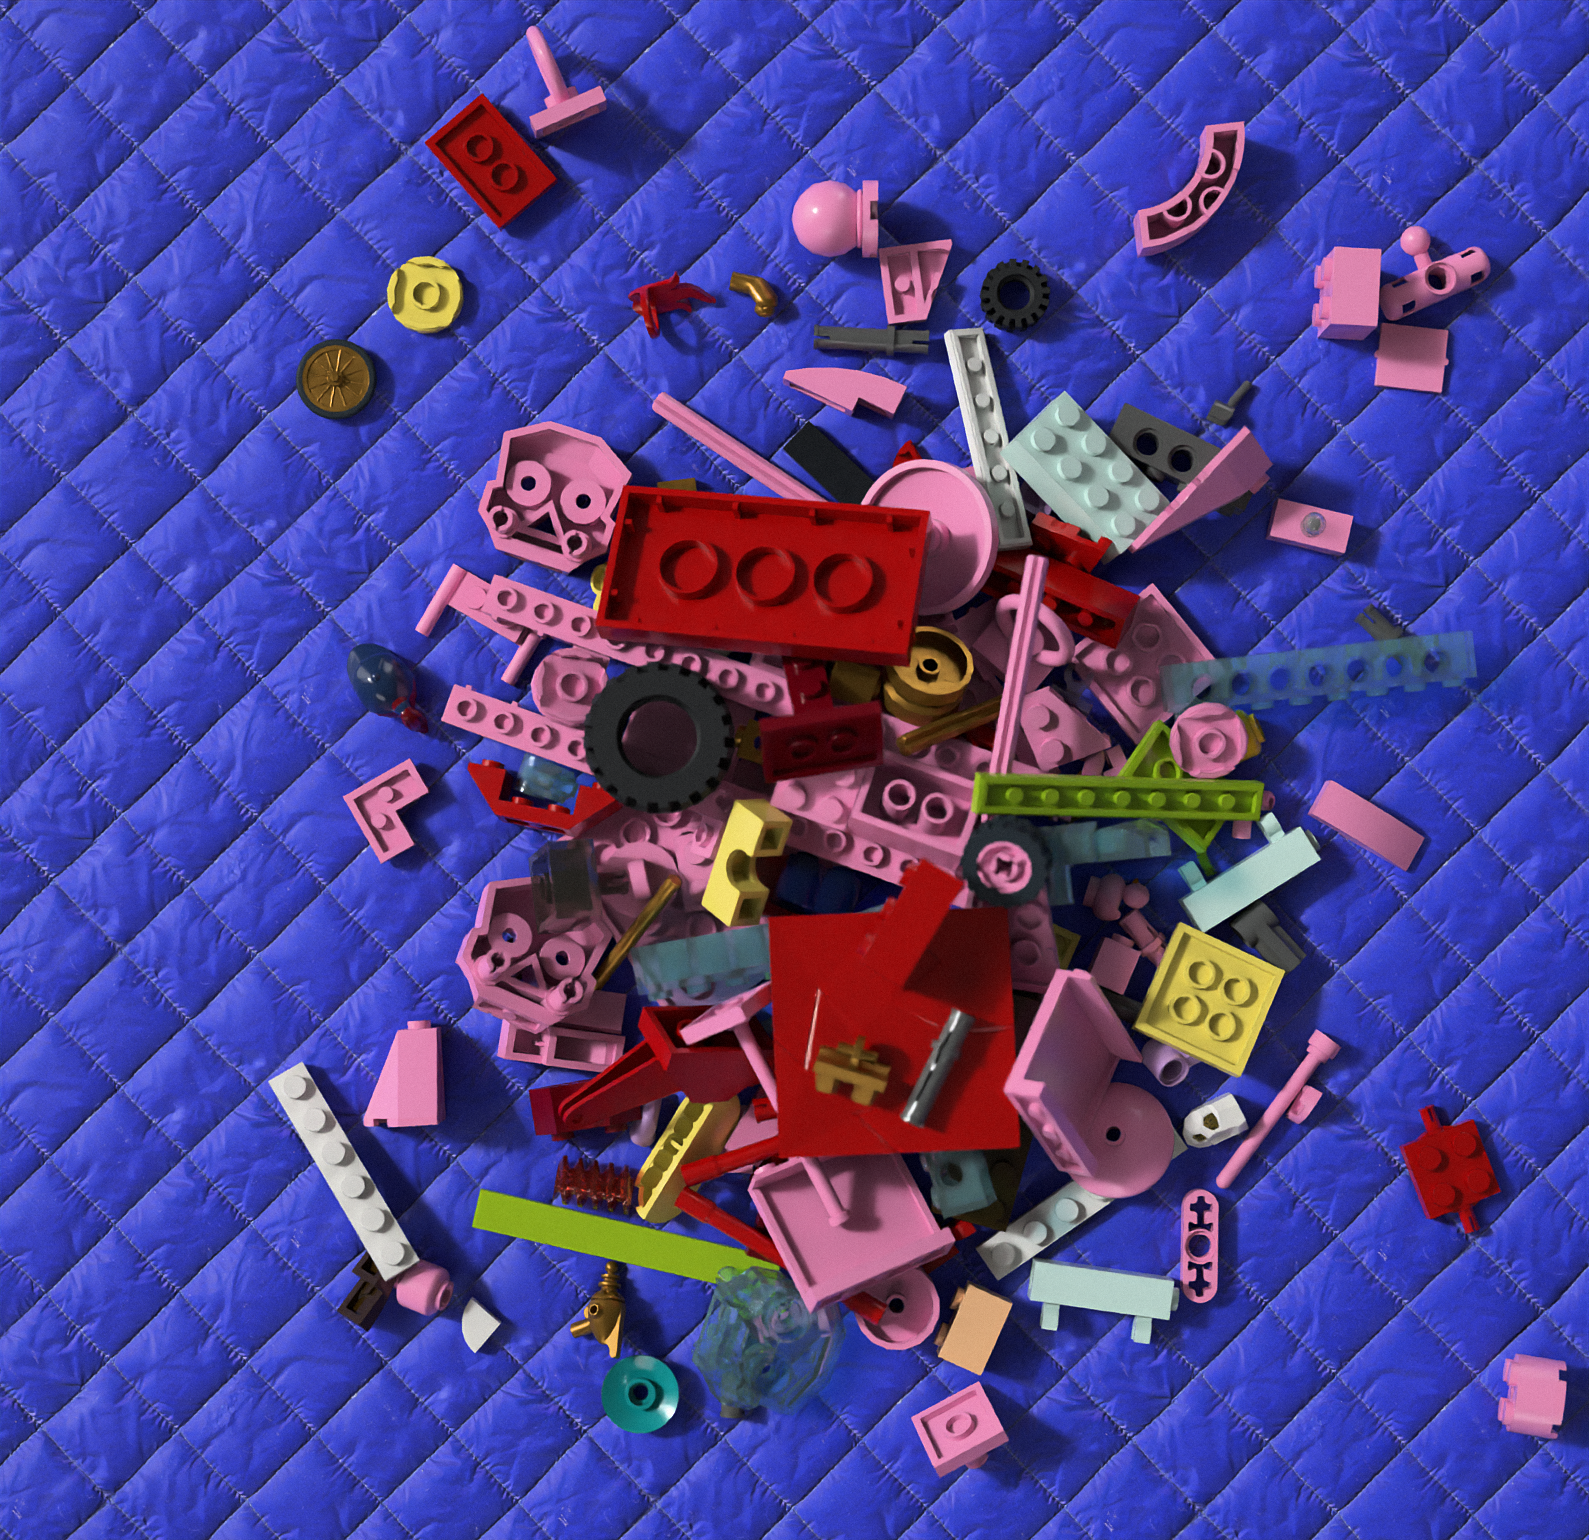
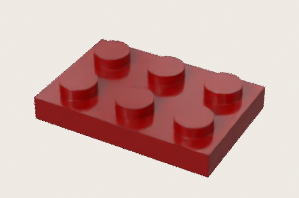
M483 93L424 142L426 147L500 232L558 183L553 173Z

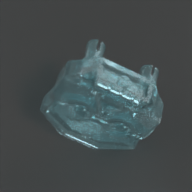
M1149 818L1097 829V822L1039 827L1042 830L1043 836L1048 838L1050 851L1053 852V860L1051 862L1053 866L1046 881L1049 906L1075 904L1071 879V868H1074V864L1171 855L1169 828Z
M752 1266L740 1274L735 1267H723L717 1273L723 1281L716 1277V1284L718 1286L715 1288L699 1339L693 1345L695 1350L692 1349L691 1351L692 1361L702 1373L712 1395L722 1405L751 1410L760 1405L780 1414L793 1416L830 1383L846 1336L839 1302L810 1314L794 1281L789 1280L781 1271ZM789 1311L788 1316L780 1320L782 1313ZM771 1365L767 1373L761 1374L766 1366Z

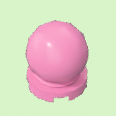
M831 180L812 184L799 196L793 209L791 219L799 242L812 254L834 257L845 255L857 246L858 249L862 248V258H877L878 220L874 219H877L878 180H863V191L859 189L857 192L846 183Z

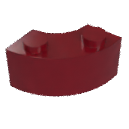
M592 1079L529 1090L536 1136L551 1135L552 1141L575 1138L574 1131L577 1130H570L566 1127L558 1109L566 1098ZM640 1106L599 1120L579 1130L604 1127L605 1133L627 1130V1122L642 1119Z

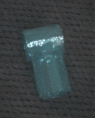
M525 753L512 789L542 800L548 798L563 804L567 799L575 797L579 785L575 781L574 772L557 766L556 763Z

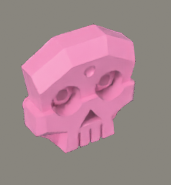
M552 421L504 432L496 480L487 481L478 512L489 529L495 549L500 553L568 575L583 563L609 553L615 528V522L612 518L619 506L623 485H629L633 475L601 437ZM526 478H533L536 481V486L534 489L526 491L522 488V482ZM580 496H588L591 500L590 505L585 509L579 508L576 504ZM550 517L556 536L534 528Z
M536 876L489 882L483 889L475 927L464 937L455 963L460 966L469 981L474 998L473 1008L487 1014L490 1013L501 1020L505 1019L508 1023L515 1026L519 1025L520 1028L537 1034L561 1019L580 1015L587 1010L597 983L591 974L613 935L586 899L580 895ZM504 932L509 933L513 937L512 943L506 942L503 939L502 934ZM556 955L564 957L566 965L558 964ZM522 974L523 981L516 979V977Z

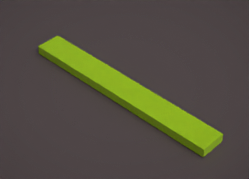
M975 772L971 811L975 814L1260 821L1265 783L1257 780Z
M485 1188L480 1189L472 1227L771 1297L774 1296L780 1269L778 1265L747 1256L743 1248Z

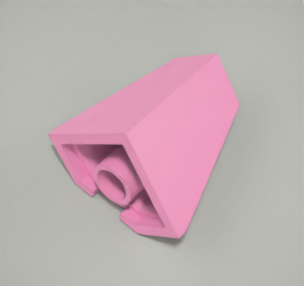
M431 1020L407 1021L408 1029L397 1031L365 1113L364 1126H379V1123H387L388 1127L436 1125L446 1119L441 1027H431Z

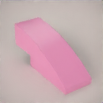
M842 368L788 370L783 376L784 385L852 417L857 405L860 404L893 420L907 389V386L882 376Z
M1332 780L1324 783L1307 814L1339 832V835L1403 871H1407L1425 839L1390 814Z
M503 1019L497 1056L503 1059L540 1063L547 1066L602 1072L623 1056L625 1036L552 1025L534 1034L520 1028L519 1025L515 1026Z

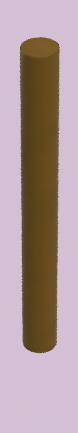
M670 874L596 970L593 974L594 979L597 981L594 990L601 991L682 885L679 877Z

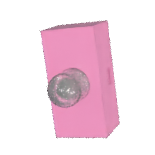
M1278 498L1273 504L1265 539L1340 557L1345 554L1354 516Z

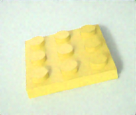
M1179 922L1175 926L1131 1029L1239 1078L1243 1073L1285 971Z

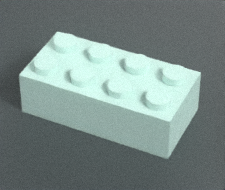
M1066 391L1050 402L999 453L1065 523L1081 528L1082 533L1080 537L1096 543L1101 536L1113 541L1100 559L1104 565L1123 553L1170 504L1169 500Z

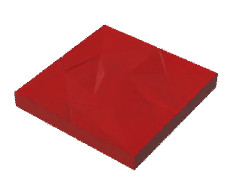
M1001 906L949 909L902 988H898L859 964L862 955L858 954L856 950L868 931L876 934L883 923L882 920L877 918L879 912L768 917L779 1158L1020 1148L1018 1111L1004 1092V1088L1016 1063L1008 908L1005 909V907ZM952 1008H955L972 1016L976 1021L973 1023L960 1049L963 1053L960 1060L955 1059L924 1123V1127L920 1128L902 1119L900 1114L903 1113L934 1049L931 1047L933 1040L939 1039ZM859 1034L866 1037L863 1048L878 1052L876 1061L890 1065L884 1092L878 1093L871 1106L855 1102L852 1099L854 1083L840 1079L837 1092L832 1094L815 1088L817 1072L813 1070L821 1044L835 1049L838 1048L839 1041L855 1045Z

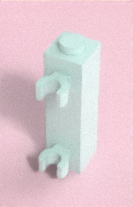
M1270 812L1260 817V821H1255L1269 843L1213 879L1206 882L1194 861H1190L1177 869L1192 891L1179 899L1178 902L1195 929L1205 933L1321 860L1316 852L1320 849V845L1314 835L1309 830L1304 832L1301 827H1294L1284 833L1278 820Z
M1032 1257L1027 1296L1032 1301L1043 1302L1039 1322L1041 1329L1057 1331L1060 1305L1135 1315L1131 1339H1133V1342L1149 1344L1152 1318L1169 1320L1170 1311H1176L1178 1307L1179 1288L1174 1287L1175 1281L1168 1276Z

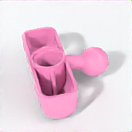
M1411 226L1403 232L1400 243L1404 252L1413 256L1418 270L1382 286L1379 289V304L1387 319L1392 321L1401 319L1483 282L1491 271L1489 258L1484 250L1474 246L1442 260L1432 262L1428 253L1431 243L1430 234L1420 226ZM1467 253H1470V254H1471V255H1468V256H1466V257H1464V258L1461 257L1462 255L1467 254ZM1481 271L1482 278L1471 283V275ZM1432 274L1439 277L1442 283V290L1431 287L1428 275ZM1402 281L1407 282L1395 288L1393 287V285H1396ZM1415 300V307L1403 313L1402 306Z

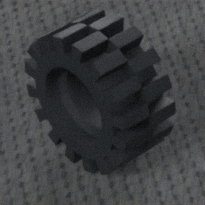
M1010 259L1007 263L1002 261L997 264L996 268L991 269L987 273L980 291L981 310L985 311V318L988 322L993 321L995 323L994 327L999 330L1003 327L1007 329V332L1012 333L1014 330L1026 331L1027 327H1033L1038 323L1048 307L1050 301V287L1047 286L1048 279L1045 274L1041 275L1040 268L1037 265L1034 267L1028 265L1030 261L1024 259L1022 262H1016V259ZM1010 282L1023 284L1029 291L1030 298L1028 304L1018 310L1007 308L1000 299L1002 287Z

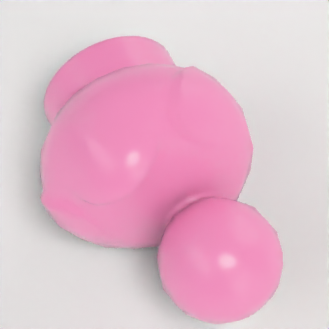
M1111 873L1105 875L1102 879L1091 876L1082 905L1091 907L1098 919L1114 921L1121 916L1118 908L1122 899L1128 907L1140 909L1148 903L1150 894L1146 886L1139 883L1138 878H1135L1131 884L1126 885L1124 879L1118 874Z

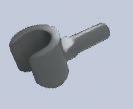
M1245 380L1230 397L1227 404L1216 399L1207 415V420L1219 426L1225 425L1233 415L1238 403L1253 387L1252 384Z

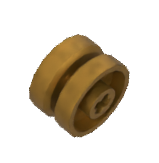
M917 626L910 667L885 665L880 677L879 697L890 713L899 720L914 726H925L957 713L974 670L972 655L964 642L951 632L937 627Z

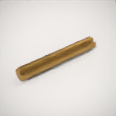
M1003 694L899 736L896 739V745L899 747L900 753L903 756H909L999 719Z

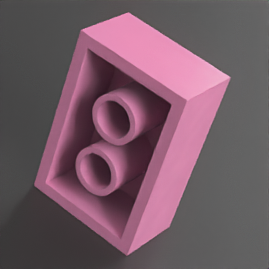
M884 750V765L867 767L845 832L921 859L925 858L932 863L956 871L977 814L971 811L974 782Z

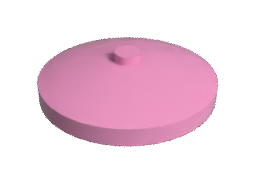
M912 460L888 470L868 490L861 505L930 510L933 527L918 615H939L953 611L963 606L979 592L993 569L998 550L999 532L993 504L985 489L970 473L944 461Z

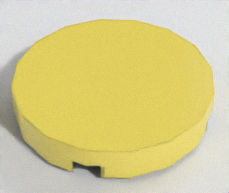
M431 256L414 257L406 261L405 264L397 268L392 274L387 287L388 305L396 320L408 330L421 334L437 333L449 327L460 315L464 303L463 285L456 271L445 261Z

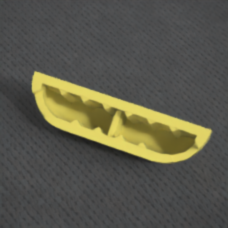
M737 1095L727 1102H710L708 1104L692 1103L687 1097L684 1098L637 1175L635 1186L639 1188V1206L636 1207V1210L641 1218L651 1223H663L675 1218L682 1212V1210L674 1206L679 1194L686 1186L680 1166L710 1155H719L722 1152L739 1120L740 1101ZM701 1184L689 1188L697 1192Z

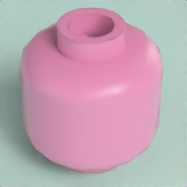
M419 1259L420 1262L397 1276L393 1288L397 1289L396 1297L401 1306L430 1316L438 1310L442 1311L447 1307L453 1294L454 1284L450 1281V1275L446 1269Z

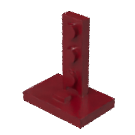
M781 656L793 714L759 720L763 772L766 784L884 765L883 723L880 702L874 701L834 708L823 659Z

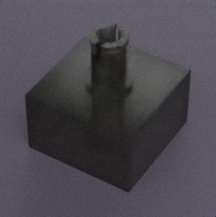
M593 838L549 841L528 858L538 934L583 931L603 916L601 895H625L628 893L629 881L623 882V879L628 878L626 870L597 872Z

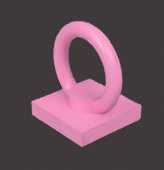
M530 26L526 31V37L550 92V96L544 99L547 109L529 116L531 127L538 140L606 110L607 99L601 86L580 95L576 86L567 88L542 31L537 26Z
M1021 594L1006 595L999 600L995 609L996 617L968 649L974 657L1004 683ZM1041 603L1025 695L1034 692L1054 667L1066 665L1075 654V642L1070 630L1062 619L1043 603Z

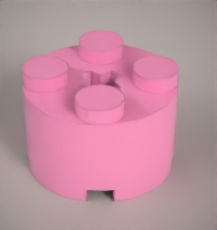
M1518 1353L1514 1359H1505L1503 1382H1507L1509 1389L1507 1398H1500L1498 1420L1502 1421L1503 1425H1506L1507 1432L1549 1439L1557 1438L1558 1433L1552 1429V1426H1561L1567 1381L1559 1380V1370L1567 1371L1565 1361Z

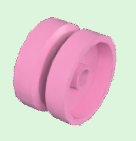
M919 1266L864 1290L889 1305L892 1299L899 1298L902 1300V1309L897 1311L894 1306H888L877 1326L854 1313L860 1330L872 1343L885 1349L905 1350L920 1344L933 1332L939 1318L940 1299L931 1277Z

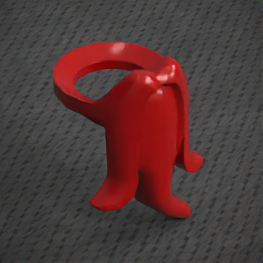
M677 271L668 279L644 285L633 290L628 295V299L633 301V310L643 316L647 331L652 339L660 336L659 314L675 309H684L691 313V304L689 299H687L689 297L707 303H716V299L697 285L686 282L679 283L680 276Z

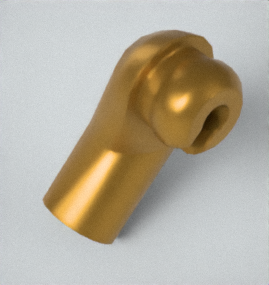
M733 271L729 290L751 295L756 303L755 313L760 317H771L775 313V307L778 305V297L767 280L762 277Z

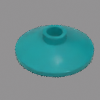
M632 1355L618 1361L609 1370L602 1385L601 1399L607 1416L619 1428L631 1433H649L664 1426L673 1416L679 1401V1387L674 1373L664 1362L649 1355ZM636 1386H645L648 1389V1395L645 1398H637L633 1391Z

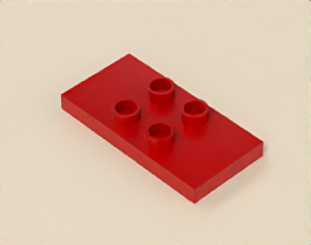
M623 485L595 627L601 639L910 667L933 527L930 510Z

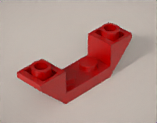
M483 759L481 764L469 762L467 768L494 814L504 823L578 837L623 808V804L609 795L598 782H593L592 787L580 785L573 815L570 814L571 810L569 808L549 804L547 809L533 807V801L513 796L509 802L514 778L504 769V764Z

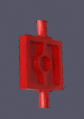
M1434 1104L1424 1106L1425 1108L1418 1109V1112L1421 1115L1426 1131L1416 1140L1400 1145L1399 1148L1426 1219L1431 1220L1449 1212L1458 1213L1465 1234L1474 1232V1230L1477 1231L1481 1227L1478 1224L1472 1207L1480 1200L1497 1194L1501 1190L1473 1119H1466L1453 1125H1441L1434 1109Z

